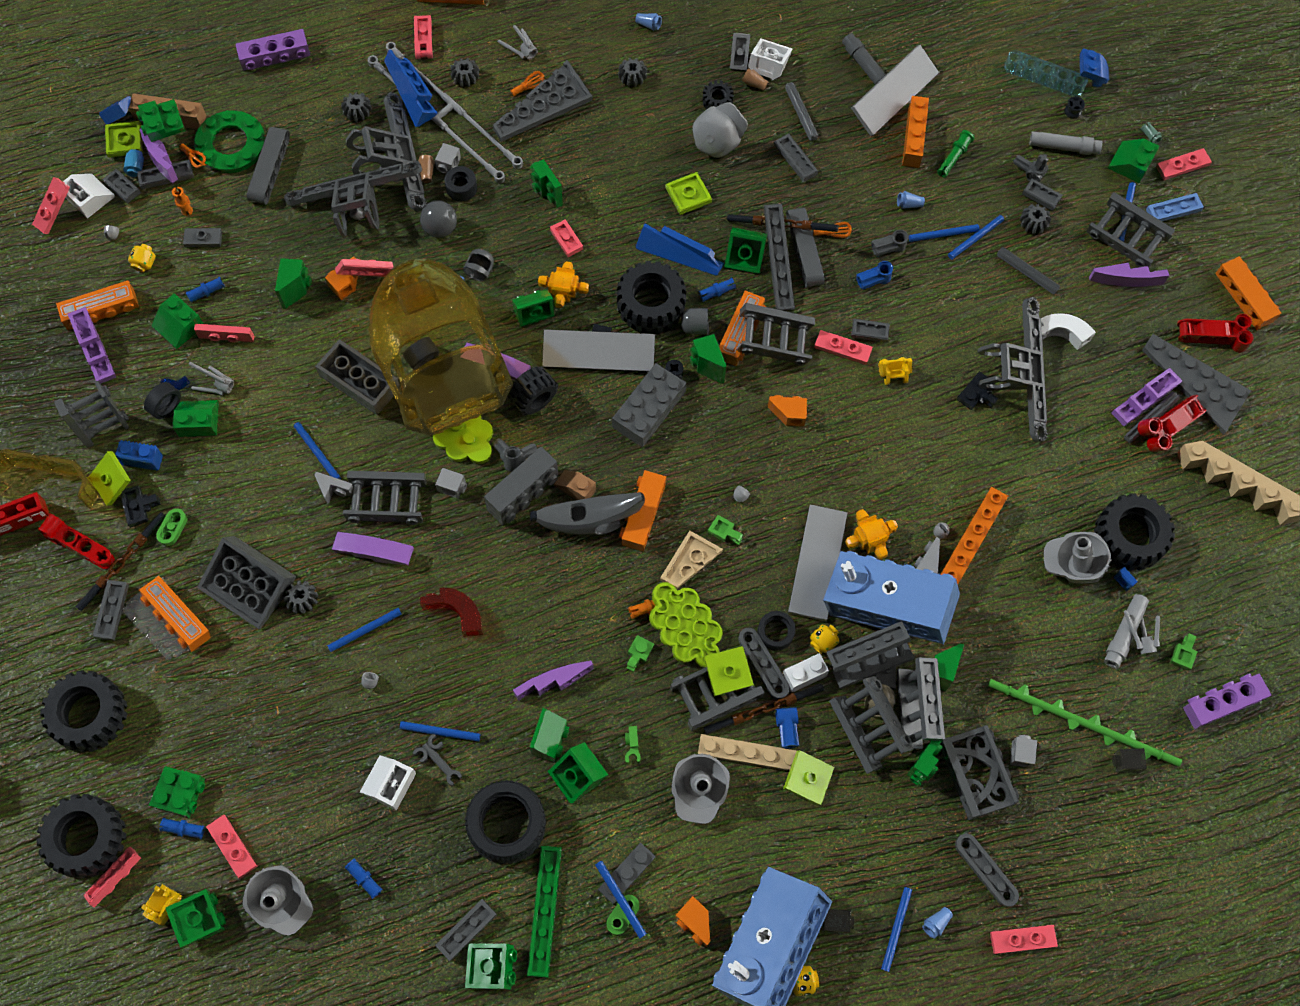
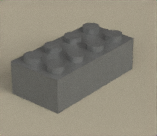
M340 339L315 366L321 378L376 415L383 410L401 388L398 378Z
M655 363L613 416L612 428L643 447L686 393V382Z
M542 447L538 448L484 496L487 511L502 526L513 521L516 514L520 510H525L532 499L541 496L548 485L551 486L557 481V461Z

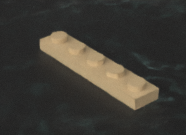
M701 734L698 754H710L713 758L785 771H790L797 750Z

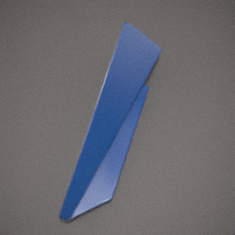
M388 50L384 62L415 127H419L437 115V111L428 102L431 100L432 94L410 60L405 57L401 60L395 56L392 50Z
M644 224L636 244V249L715 276L719 274L724 266L723 262L714 258L715 253L712 249L666 226L659 232L651 226Z

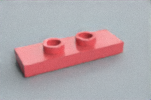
M1203 148L1157 163L1156 168L1162 179L1167 180L1210 166L1212 161Z
M53 177L32 223L33 226L44 234H49L70 188L59 178Z
M342 259L335 270L338 275L386 277L393 269V264L387 261Z
M195 324L194 328L198 338L210 339L212 341L254 342L255 337L250 327Z
M820 330L814 346L816 349L867 365L873 348L872 346Z
M222 815L206 826L239 879L258 867L226 815Z
M128 847L84 894L85 899L92 907L95 908L106 895H109L114 890L115 885L122 878H125L130 873L131 868L141 859L133 848Z
M1054 925L990 932L994 954L1058 947Z

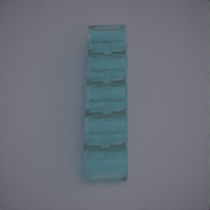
M1012 50L1008 53L1004 64V69L1008 73L1071 96H1081L1088 83V78L1080 76L1079 72L1017 50Z

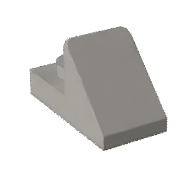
M733 33L730 69L747 70L750 34Z
M319 472L315 473L316 480L327 504H329L334 491L339 496L345 497L347 495L352 497V483Z

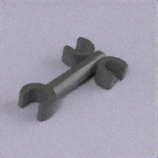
M432 734L428 738L427 743L413 751V755L416 756L418 753L424 754L423 758L419 760L421 764L425 763L429 756L447 776L448 784L453 787L454 783L451 781V777L456 775L462 779V775L459 771L452 770L435 751L440 750L443 747V743L439 742L437 745H433L432 742L437 737L435 734Z

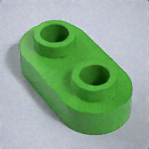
M181 509L170 510L157 531V540L164 546L173 545L187 523V516ZM180 518V521L176 523L175 520Z
M625 895L626 901L633 904L631 909L636 915L639 911L638 899L633 895ZM618 903L607 919V929L613 935L623 934L630 925L629 920ZM620 920L621 926L616 928L613 926V922Z

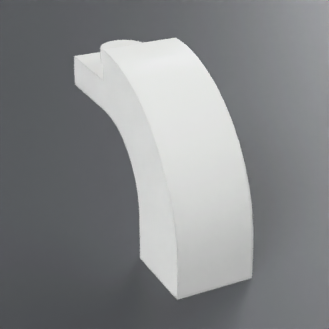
M1060 313L1041 318L1042 340L1049 336H1060L1067 339L1077 350L1090 342L1096 333L1085 321L1073 315Z

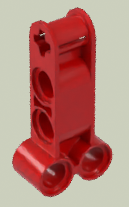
M1247 314L1237 315L1234 321L1182 319L1177 322L1180 331L1178 340L1185 343L1231 345L1235 352L1242 353L1246 351L1254 339L1253 334L1248 331L1252 324V319Z
M1197 394L1188 397L1160 418L1153 417L1138 423L1137 430L1139 434L1148 436L1147 447L1151 452L1170 449L1172 447L1171 437L1207 411L1203 409L1197 399Z
M51 513L38 528V531L49 541L64 546L102 569H108L115 561L114 556L106 547L69 527L64 521ZM69 536H75L73 541L66 542ZM91 545V549L88 552H83L85 546Z

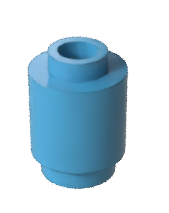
M131 149L126 154L123 171L128 176L137 177V171H142L144 163L143 153L139 150Z

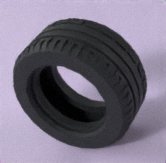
M511 780L492 782L490 785H486V787L479 790L474 795V798L471 799L465 818L466 832L473 847L484 858L495 863L498 862V864L517 863V861L520 862L526 859L527 856L529 857L541 844L540 842L543 840L546 829L545 812L538 796L526 785ZM510 800L517 802L528 813L529 823L526 832L513 843L499 844L493 842L484 833L483 821L487 811L500 801Z

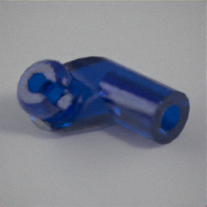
M186 376L177 381L169 378L161 380V383L168 382L179 391L190 384Z

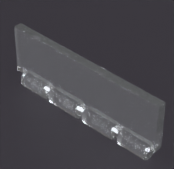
M140 592L127 601V606L123 608L122 612L130 621H134L133 624L143 635L147 634L146 638L155 648L160 647L158 651L166 660H170L174 656L177 658L187 650V648L183 649L177 642L178 637L175 634H169L164 627L166 624L154 617L152 614L154 610L150 606H144L140 600L142 597Z

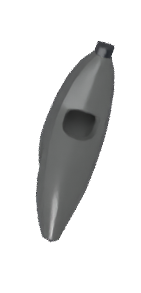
M642 492L615 494L555 504L538 511H531L530 521L537 522L552 531L568 535L606 534L618 529L621 519L640 511L645 503V496Z

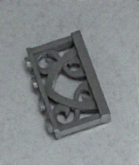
M987 725L947 737L940 743L943 746L941 749L942 755L969 821L1014 806L1019 802L1018 791L1012 786L1010 781L1011 774L1002 762V752L996 747L994 733ZM974 737H980L983 739L985 747L980 748L977 742L973 750L970 746L971 740ZM966 739V748L953 747V743ZM965 756H967V766H961L959 761L961 759L966 761ZM972 758L983 762L991 768L985 787L979 781L966 779L965 774L972 766ZM976 785L981 790V793L977 788L976 792H972L970 786ZM1001 788L1004 790L1006 797L1004 801L998 802L989 795L990 792L995 796H1001L997 793V789ZM985 798L993 805L981 810L977 807Z

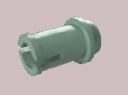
M1150 122L1141 127V131L1149 138L1150 142L1157 144L1162 140V133L1157 132Z

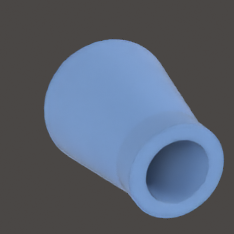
M638 13L635 21L637 24L654 31L655 29L659 30L662 18L657 13Z
M906 191L898 194L897 206L901 207V209L922 208L924 206V197Z
M943 907L939 912L924 920L923 930L931 938L940 937L953 917L952 912L948 908Z

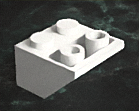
M72 174L63 181L70 187L65 198L87 219L115 197L93 174Z
M380 755L360 793L397 811L416 772L411 767Z

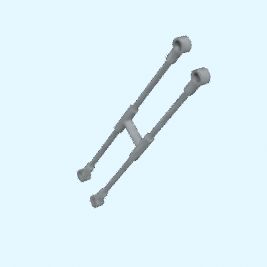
M394 42L386 44L387 53L388 50H392L397 58L402 60L405 57L396 48ZM374 55L369 56V66L376 68L394 83L387 69L378 62V58ZM414 66L420 77L448 104L437 112V115L431 120L442 130L450 134L485 166V169L494 176L496 183L500 184L505 181L504 173L497 171L491 164L484 161L449 129L448 125L441 119L454 109L459 115L465 117L498 147L512 162L515 169L522 168L523 160L521 157L515 156L508 149L506 150L475 122L449 95L443 93Z

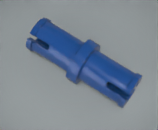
M218 277L208 283H201V286L187 291L186 294L192 303L204 296H211V293L225 286L221 278Z
M733 278L718 284L714 283L713 286L698 291L699 296H702L700 297L701 301L704 302L715 296L720 297L723 293L736 289V285L732 284L734 283Z
M166 818L161 820L160 826L162 827L159 828L161 832L174 833L179 837L185 835L199 839L203 838L205 832L202 831L205 830L204 825L187 823V820H181L180 822Z
M355 858L345 866V869L357 880L356 884L358 886L361 885L372 899L383 890L371 878V873L369 871L366 872Z

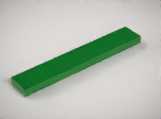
M541 846L527 976L549 978L562 847Z

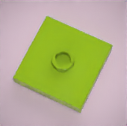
M140 121L105 125L106 155L108 158L125 156L131 149H136L143 153V139L140 132L142 123Z
M698 172L665 184V188L680 215L712 203V198Z
M107 451L89 476L106 506L113 505L131 481L113 451Z
M743 646L704 656L714 696L754 685Z
M798 750L783 789L816 805H821L834 767Z

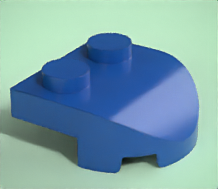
M1083 48L1080 52V76L1092 79V86L1100 87L1102 84L1106 85L1109 81V68L1106 59L1093 50Z

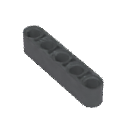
M275 127L269 128L247 191L248 201L261 204L268 203L289 143V130Z
M805 207L786 211L787 219L794 221L809 220ZM789 228L805 287L824 285V273L812 230Z

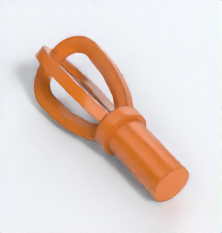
M534 71L524 82L510 91L513 96H516L524 90L534 89L540 83L533 84L540 80L543 81L545 76L540 71ZM540 74V75H538V76L532 78L531 80H529V79H530L531 77H533L534 75Z
M185 144L179 146L180 150L186 154L194 167L206 166V156L203 153L190 149ZM195 154L202 156L203 160L201 161ZM192 158H194V159H195L196 161H198L200 164L197 165V164L193 161Z
M839 222L836 225H847L848 227H839L838 232L813 230V236L827 235L846 238L850 236L852 228L848 222Z

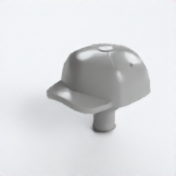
M730 102L723 103L717 107H709L696 118L692 126L696 147L701 152L712 157H723L739 145L741 137L747 130L748 123L736 106Z
M1093 532L1069 533L1064 537L1052 539L1044 547V565L1047 572L1065 577L1071 583L1085 584L1098 582L1104 573L1108 571V567H1110L1111 553L1109 547L1100 535Z
M701 753L690 755L677 763L672 781V794L675 797V810L682 820L702 824L709 823L714 819L719 806L724 803L729 788L730 775L727 768L717 758H713L710 754Z
M285 866L263 868L261 871L256 872L246 885L243 907L264 928H272L280 934L291 935L296 933L312 916L313 906L305 893L304 884Z

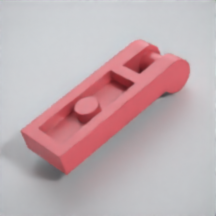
M431 15L414 16L415 59H421V57L433 59Z

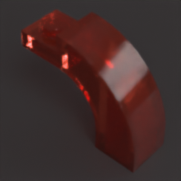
M441 587L439 588L440 595L429 593L420 597L422 610L446 608L455 611L461 618L463 637L483 635L482 620L478 608L466 594L456 589Z

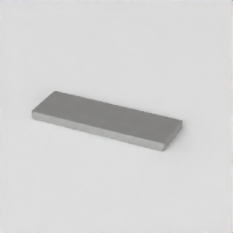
M918 45L855 103L851 109L869 135L872 136L939 72L922 46Z
M544 330L543 367L649 372L654 366L655 334Z
M815 505L809 506L788 614L824 622L827 621L828 610L823 599L840 554L848 512Z

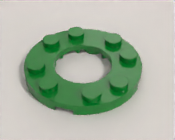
M226 110L208 117L200 125L195 134L194 147L195 150L206 156L205 164L209 169L222 171V173H237L250 168L258 161L266 137L261 124L256 118L242 111ZM234 127L238 130H243L247 137L246 144L237 153L222 154L213 147L215 135L220 133L219 131L222 129ZM198 155L199 159H201L202 161L203 157Z

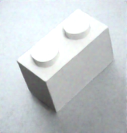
M819 653L785 669L783 676L789 684L790 693L825 678L829 670Z

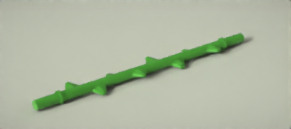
M992 679L989 680V687L1003 692L1007 696L1010 695L1031 704L1034 715H1038L1045 710L1068 720L1070 730L1081 725L1104 736V743L1107 746L1114 741H1119L1138 749L1141 760L1144 761L1150 756H1154L1158 760H1164L1178 767L1182 763V759L1165 753L1162 749L1158 750L1137 741L1133 730H1129L1123 735L1102 726L1099 715H1094L1087 720L1064 710L1063 702L1060 699L1054 704H1049L1030 696L1028 686L1025 684L1016 690L1012 686L1004 685Z

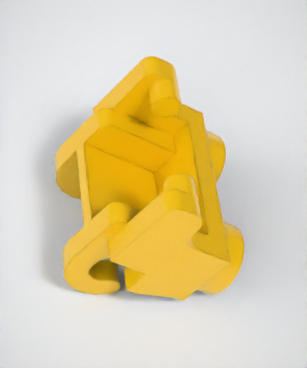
M901 357L897 360L882 359L878 363L880 376L886 377L884 379L885 385H890L891 378L901 377L903 383H908L909 374L912 373L911 358Z
M163 884L161 887L156 885L147 903L141 907L144 910L142 915L163 926L169 919L166 907L181 901L182 895Z

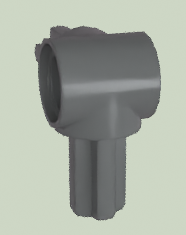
M1040 154L1037 161L1033 162L1020 155H1017L1013 161L1016 166L1026 171L1025 174L1028 181L1034 179L1040 182L1049 170L1046 154Z
M499 438L493 443V446L500 453L505 469L508 471H514L526 458L537 450L535 444H530L520 449L515 446H508Z

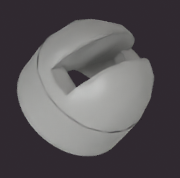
M362 207L351 209L350 217L355 220H361L365 217V211Z
M104 226V236L108 240H114L118 237V227Z
M737 486L733 496L736 501L743 502L747 500L750 492L742 486Z
M942 522L938 523L933 530L935 537L945 539L950 532L949 526Z
M372 672L363 673L361 680L363 687L373 689L377 685L378 675Z

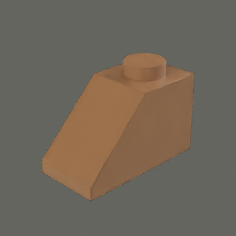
M564 470L554 484L555 487L576 500L591 498L596 492V482L575 471Z

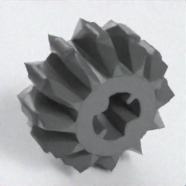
M468 57L466 60L460 58L459 62L454 60V65L451 66V78L456 85L460 84L461 87L464 85L470 87L471 83L476 84V80L479 79V67L474 60L470 61Z
M631 58L628 61L623 60L619 66V79H621L622 84L627 83L628 87L634 85L636 88L637 83L642 85L643 80L647 78V67L644 65L643 60L638 61L637 58L635 60Z
M357 92L354 95L349 93V97H344L341 107L345 117H348L350 121L354 119L356 122L358 119L364 121V116L369 117L372 107L368 97H365L363 93L358 95Z
M1039 203L1036 206L1031 204L1023 210L1020 216L1021 227H1026V232L1032 231V235L1035 232L1041 234L1043 230L1046 231L1051 222L1050 211H1045L1046 207L1041 208Z
M297 580L296 586L290 584L291 590H285L287 596L284 597L287 608L293 609V612L296 614L299 610L302 614H305L307 608L312 611L311 604H317L315 598L318 597V593L315 592V586H309L308 581L301 584L299 580Z

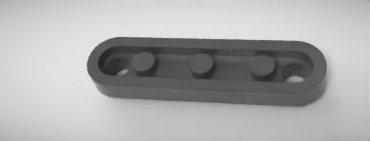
M752 628L743 629L739 634L738 641L743 646L749 661L771 697L777 700L784 698L789 692V684L756 630ZM745 637H750L752 641L746 642ZM780 687L782 689V692L777 693L775 691V688Z
M971 834L960 835L955 841L957 852L1000 905L1004 907L1015 905L1019 899L1017 889ZM962 842L968 843V849L963 848ZM1004 893H1008V894H1009V896H1010V899H1009V900H1005V899H1004V897H1003V894H1004Z

